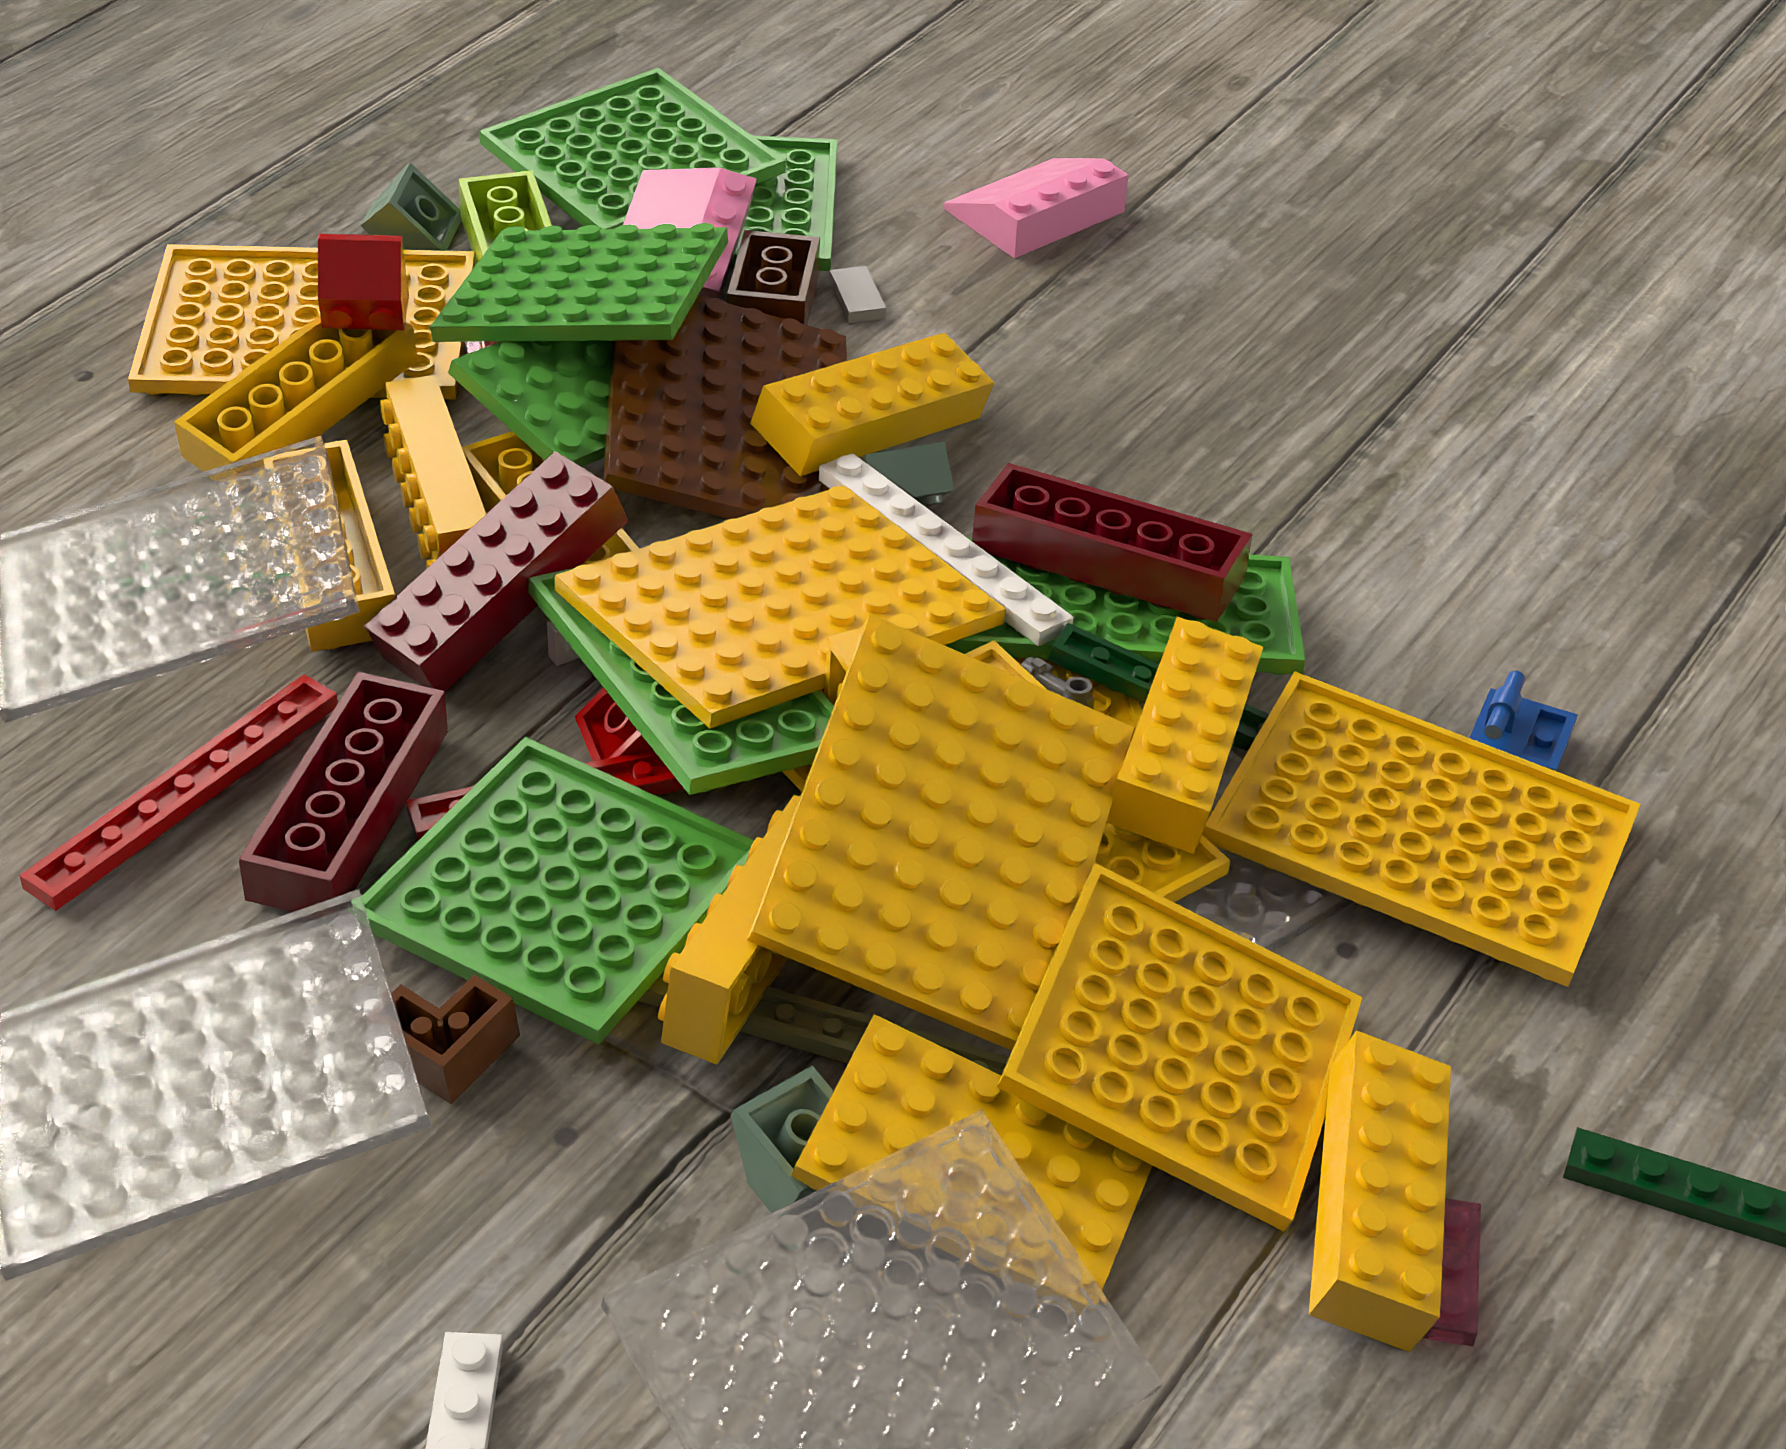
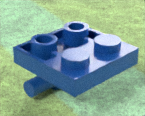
M1511 671L1502 687H1499L1497 690L1490 688L1469 738L1557 772L1574 730L1578 714L1522 698L1520 692L1525 682V676L1519 671Z

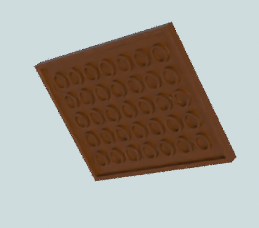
M698 295L673 340H612L603 481L613 486L614 490L728 519L740 518L759 512L763 508H772L794 501L799 497H807L829 490V487L819 481V471L799 476L750 422L764 385L847 361L846 336L838 334L831 329H819L801 324L794 319H783L765 314L758 309H746L725 303L718 298H706Z

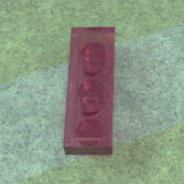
M1445 1198L1440 1318L1422 1337L1424 1339L1474 1347L1478 1333L1480 1203Z

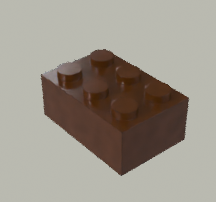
M744 230L727 292V303L746 309H758L768 315L783 319L790 318L797 320L801 324L808 325L819 277L820 237Z

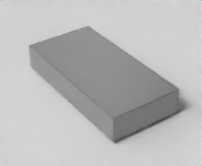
M867 266L830 270L829 281L848 323L886 319V306Z

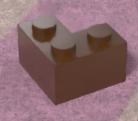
M475 974L440 1008L400 984L365 1018L375 1056L450 1104L520 1036L513 998Z

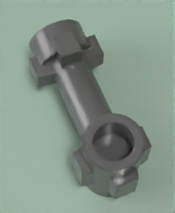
M1029 657L1021 664L1047 690L1091 709L1094 708L1093 687L1088 679L1072 677L1065 682L1053 675V666L1040 658Z

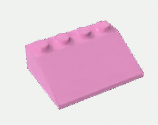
M1053 158L944 202V209L1015 259L1124 213L1128 174L1106 159Z
M723 168L643 170L623 225H636L638 229H650L661 224H673L676 228H691L701 223H710L714 227H727L729 242L698 294L706 298L720 299L750 210L757 179Z

